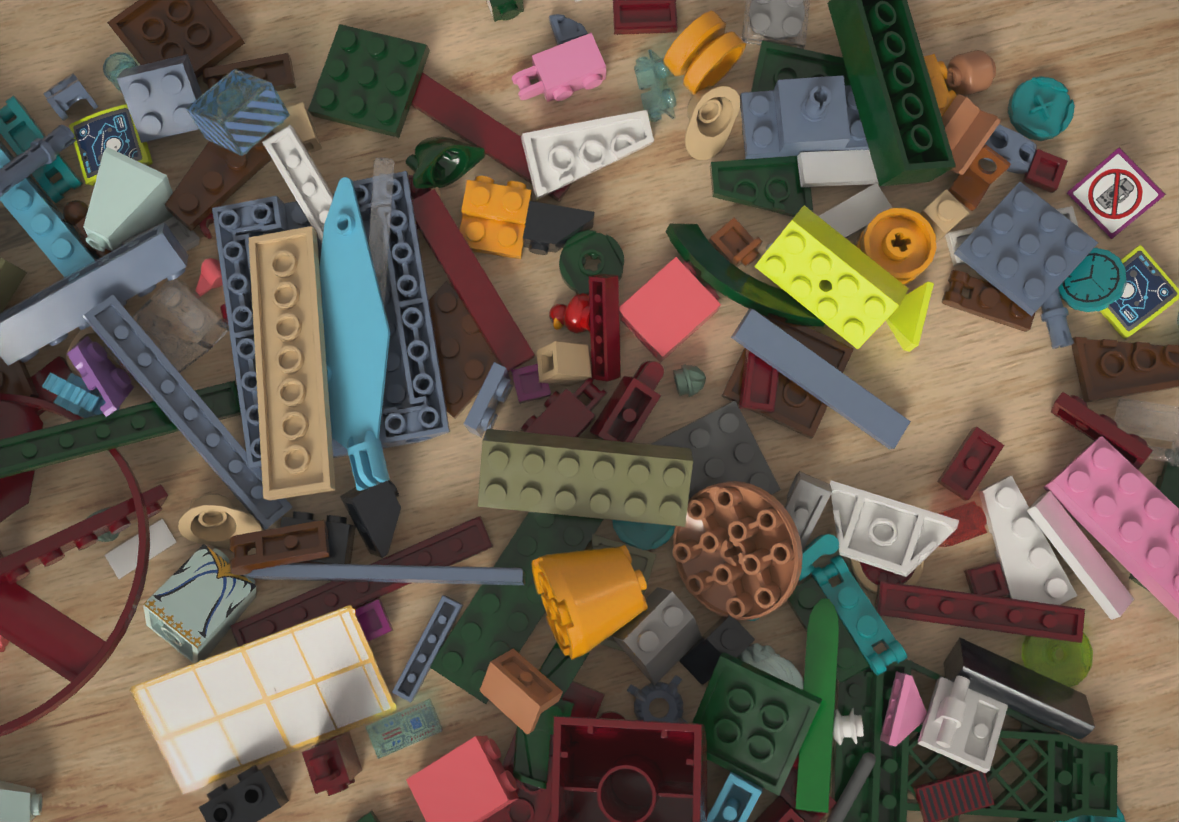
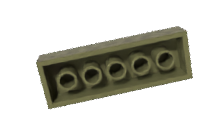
M487 429L482 440L478 507L685 527L693 466L691 448Z

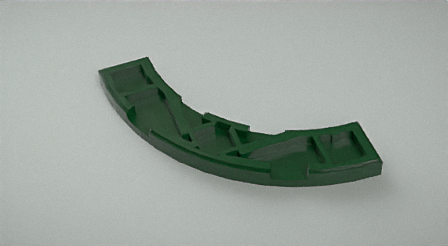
M669 224L666 234L681 257L686 262L691 261L702 272L700 277L726 297L748 309H754L761 315L767 316L771 313L783 317L787 323L804 326H825L822 320L787 292L755 279L729 262L708 241L698 224Z

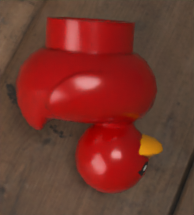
M578 293L569 301L568 305L556 304L550 309L549 318L553 323L554 329L559 330L565 325L567 330L576 334L587 330L590 331L588 293Z

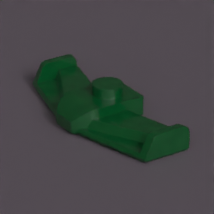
M556 642L540 667L539 671L561 689L563 693L559 702L540 714L533 732L526 734L517 726L513 777L517 780L547 789L550 734L554 735V716H571L574 703L564 700L562 697L588 657L589 652L571 660L569 655L565 656Z

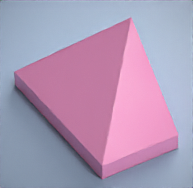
M896 672L880 737L881 741L892 746H897L924 722L927 714L911 675Z

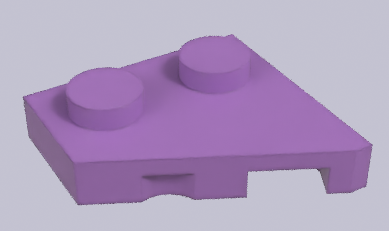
M88 336L78 342L67 353L74 367L80 372L88 390H93L97 387L106 403L100 407L102 413L107 417L117 410L134 388L128 374L121 368H116L107 358L105 349L99 343L93 342Z

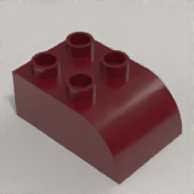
M554 716L551 822H707V743L704 724Z

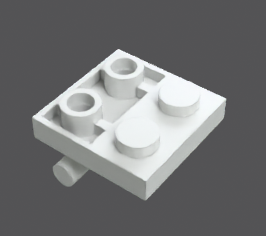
M956 676L954 682L940 677L936 682L917 744L983 773L990 771L1008 705L969 689L970 680L963 676Z

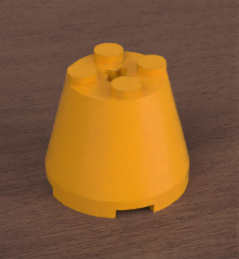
M626 545L547 554L532 560L534 583L537 593L541 594L542 602L548 615L546 616L547 622L561 651L565 656L569 655L571 660L585 655L643 611L648 610L647 602L641 592L647 589L645 578L639 569L634 571L631 565V555Z

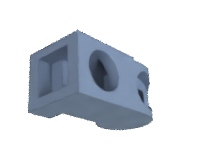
M1000 124L985 143V145H988L1011 163L1007 171L1017 174H1023L1029 170L1037 149V145L1033 141ZM983 158V159H986V160H988V161H990V162L995 163L993 160H991V159H989V158Z

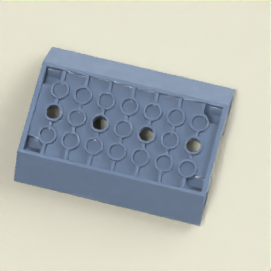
M407 171L353 181L390 328L379 434L383 449L423 442L450 432ZM277 196L212 208L248 468L250 469L262 467L248 238L311 226L297 201L284 203ZM317 237L320 266L322 243L320 239ZM332 438L333 458L348 456L347 449Z

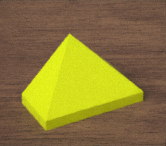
M927 281L906 294L900 306L886 320L900 346L905 351L910 352L919 346L934 286L932 282Z

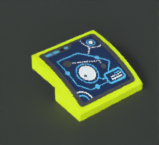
M127 104L94 113L69 125L70 130L75 136L73 138L76 140L74 145L85 184L95 185L103 152L107 147L147 166L153 164L147 142L141 143Z
M1141 245L1135 247L1120 259L1125 266L1127 280L1123 295L1117 301L1115 300L1112 304L1108 305V308L1100 311L1123 339L1134 334L1179 299L1178 287Z

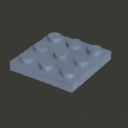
M1019 182L957 248L954 254L1032 316L1092 251L1098 242L1026 185Z

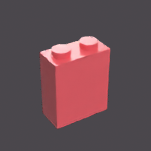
M677 257L670 261L619 307V319L660 363L708 321L721 306L718 302L720 298L716 291L709 285L703 286L696 278L697 273L688 262H681Z
M487 735L475 736L406 779L426 822H482L519 799L515 791L518 788L516 780L510 771H505L499 760L501 757L500 749L493 739H489Z

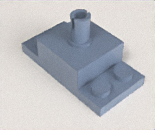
M844 76L783 79L777 81L773 91L744 92L740 95L745 159L798 156L800 152L869 150L851 85H844Z

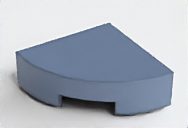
M556 14L549 16V22L557 46L588 34L581 23L566 18L565 15Z

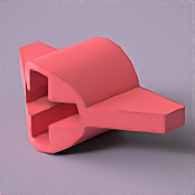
M208 258L202 263L201 274L195 290L200 297L212 288L215 289L223 285L220 261Z

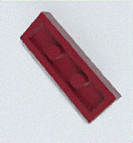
M1062 392L1054 402L1051 410L1052 414L1093 441L1103 436L1136 469L1139 470L1153 450L1147 447L1148 444L1144 439L1136 434H1127L1118 428L1117 423L1109 416L1104 414L1098 415L1089 409L1087 403L1078 396H1069Z

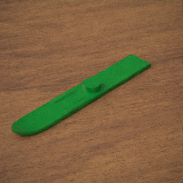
M826 598L821 599L815 604L809 616L807 627L803 690L821 698L822 701L799 750L796 809L822 813L829 812L839 643L838 615L835 606Z

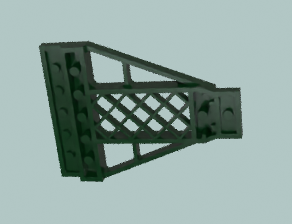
M905 659L900 663L895 661L886 666L887 670L878 676L869 666V668L841 684H838L836 681L835 709H838L841 716H849L851 708L854 709V715H861L864 736L857 737V744L854 743L851 737H844L841 745L834 739L831 797L836 802L838 801L863 754L870 752L876 757L874 767L843 822H907V810L920 811L911 784L924 772L932 781L938 780L928 769L943 756L953 767L945 777L962 773L968 767L963 763L957 764L953 759L937 752L931 754L924 762L921 761L912 748L917 745L924 722L913 731L918 733L910 741L909 735L897 746L889 745L880 740L896 672L911 675L912 669L935 681L943 676L912 662V660ZM1007 708L1006 715L1018 720L1021 723V727L1019 729L1002 728L999 737L1021 740L1010 750L999 738L997 745L1005 755L993 767H990V771L985 773L987 782L995 778L1005 790L993 800L995 805L964 814L1019 818L1016 822L1067 821L1081 815L1117 818L1118 746L1108 743L1079 742ZM1030 745L1037 752L1038 757L1030 767L1026 768L1016 756L1026 746ZM910 755L919 767L908 776ZM1012 761L1022 774L1012 784L1008 785L998 773ZM1036 772H1037V780H1036L1035 777L1033 776ZM1029 780L1037 789V795L1025 804L1015 792ZM908 791L915 797V799H907ZM1012 797L1019 806L1002 804ZM960 815L948 818V822H959Z

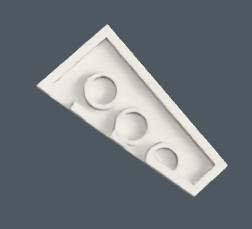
M647 110L522 133L521 136L536 200L654 142Z
M1008 476L978 491L989 533L992 534L994 539L997 562H1000L1010 593L1006 597L1061 605L1076 597L1077 594L1045 535L1027 512L1029 506L1013 477Z

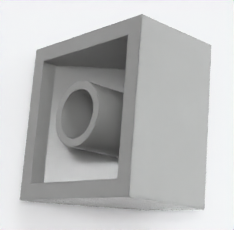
M659 587L645 599L648 610L643 611L611 635L615 642L654 685L702 638L691 612L673 591Z

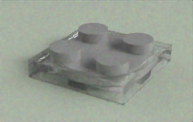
M746 0L742 40L745 43L761 45L763 40L804 49L810 0Z

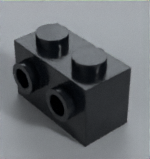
M254 765L237 776L240 783L230 789L224 783L206 794L209 801L201 805L199 809L206 822H257L281 808L289 800L270 765L261 770Z

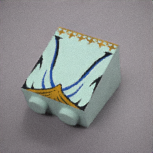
M205 544L143 604L146 625L193 664L209 656L230 630V626L238 620L254 600L257 588L254 578L246 575L232 574L228 557L219 549L214 548L211 550Z

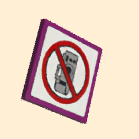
M1120 147L1067 192L1111 239L1166 195Z

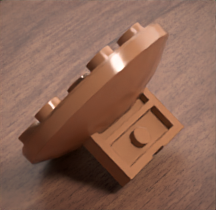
M727 481L708 486L688 500L685 527L675 526L673 556L688 592L702 605L718 615L724 617L730 615L736 620L760 618L784 604L797 586L803 557L797 527L784 506L774 496L760 487L739 481Z

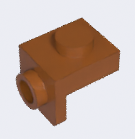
M735 217L709 239L713 247L736 267L741 264L745 267L750 265L760 255L757 250L763 242L759 237L754 240Z

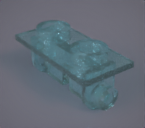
M650 49L648 50L650 59L648 60V57L638 58L634 66L639 89L643 90L651 87V91L640 94L643 108L647 110L650 122L659 121L662 119L661 114L664 113L670 118L675 119L673 107L676 106V98L673 90L670 87L668 88L666 77L670 75L669 69L664 65V58H660Z

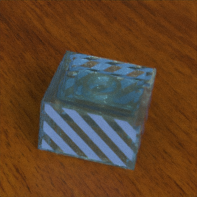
M233 69L186 107V110L206 140L241 156L246 155L255 144L278 125L284 123V120L290 116L271 82L237 69Z

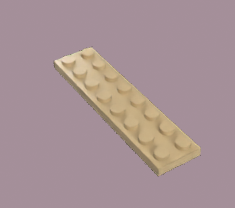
M312 226L249 237L263 498L270 501L336 490L317 231Z

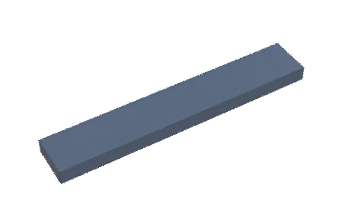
M754 309L747 311L731 336L733 340L888 449H895L911 422Z

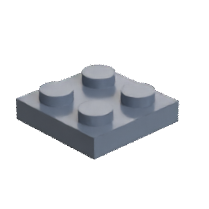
M495 362L464 422L465 427L470 433L481 438L487 429L493 428L498 417L495 414V409L499 401L505 403L512 389L507 368Z

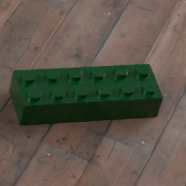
M830 0L827 4L879 186L930 182L956 167L907 0Z

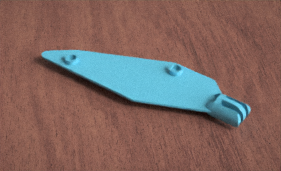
M343 177L338 182L324 224L319 268L332 438L347 449L356 488L361 491L390 480L382 443L379 438L390 328L353 181L350 178Z

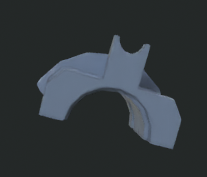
M74 73L43 93L48 103L63 121L69 118L65 111L80 99L86 98L94 110L98 108V105Z

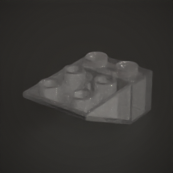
M178 278L171 281L167 280L133 316V319L179 373L210 351L229 331L228 322L223 320V317L189 285ZM105 345L103 348L106 353L133 377L109 347Z

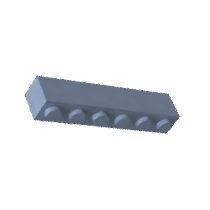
M165 222L0 313V357L8 366L18 360L23 363L32 359L38 354L41 347L47 344L51 346L59 344L68 337V332L77 327L80 330L88 328L90 325L83 318V315L111 295H114L124 307L127 304L126 300L135 295L143 297L152 292L158 282L166 278L168 281L178 278L186 271L185 267H187L189 255Z

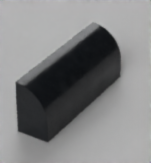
M959 637L943 663L946 679L954 682L956 676H963L970 680L969 689L1008 705V708L1071 737L1082 739L1095 728L1085 694Z

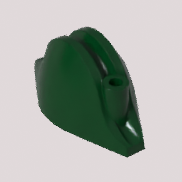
M437 136L424 139L416 146L415 155L412 154L406 159V165L415 172L413 175V186L415 188H442L454 183L485 157V149L448 137Z

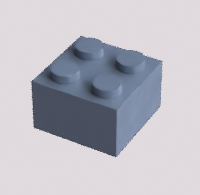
M188 54L123 69L117 77L141 143L200 129L196 122L199 125L200 123L189 111L192 113L194 103L200 99L197 114L202 118L205 101Z

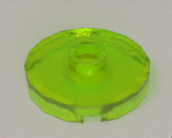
M1084 632L1082 643L1026 636L1022 645V659L1026 668L1063 685L1072 687L1078 685L1087 677L1092 667L1093 650L1089 638ZM1059 648L1064 653L1061 660H1058L1055 655Z

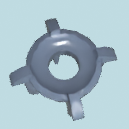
M675 675L669 684L658 682L654 685L650 683L641 690L631 684L627 691L636 697L634 713L637 720L688 723L682 718L683 701L677 691V687L682 679ZM663 698L668 702L669 711L664 717L657 718L651 715L649 705L653 699Z

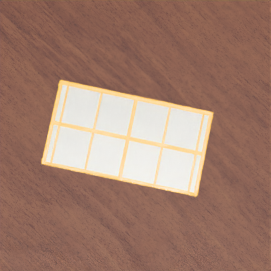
M352 605L132 686L129 690L183 794L245 771L254 765L258 766L397 713V705L392 699Z

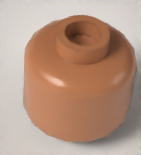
M981 50L958 54L952 57L948 64L947 79L945 81L957 95L967 96L985 91L991 86L996 76L995 62L988 54Z

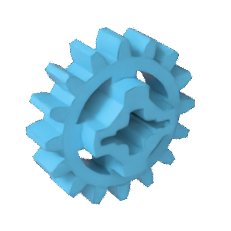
M51 372L49 373L42 387L57 395L53 403L83 418L103 414L100 407L106 402L97 387L93 390H88L82 378L73 373L69 374L67 380Z

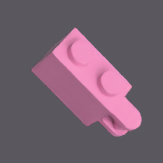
M592 33L532 55L533 66L519 71L512 76L513 83L518 85L520 89L518 95L521 100H527L544 94L547 102L552 100L562 101L569 98L575 91L583 88L589 90L599 86L603 80H606V65ZM537 78L538 83L531 85L530 80Z

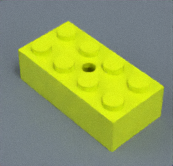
M805 205L754 266L856 349H859L900 306L909 289Z

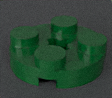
M593 230L579 232L567 240L560 255L559 269L561 277L565 284L577 294H589V276L598 274L618 275L619 281L623 274V251L618 242L607 234L605 236ZM591 256L593 260H600L601 263L597 265L596 271L586 270L583 267L586 264V257Z

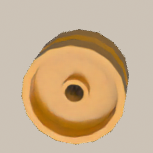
M712 10L694 20L673 42L663 59L664 65L674 76L685 74L683 85L693 95L699 90L705 89L708 85L714 87L733 68L746 48V43L735 32L725 33L726 22Z
M890 208L877 214L858 236L855 244L857 248L904 285L911 283L930 265L937 249L936 235L930 223L918 212L907 208Z

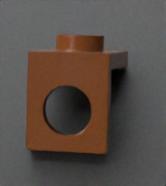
M984 145L963 175H957L948 191L959 202L973 211L979 205L989 186L1010 167L1011 163L988 145ZM989 158L996 163L997 169L986 171L980 166L979 160Z

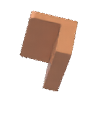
M960 94L956 96L942 116L956 165L950 171L963 175L1001 122L996 115L981 111L968 97Z
M514 648L490 662L480 688L481 693L526 734L534 731L540 714L559 702L563 693L561 689Z

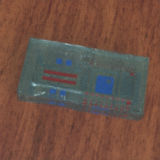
M431 698L366 726L378 759L443 731Z

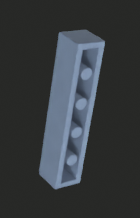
M446 595L442 596L392 691L393 694L410 703L414 701L463 604Z

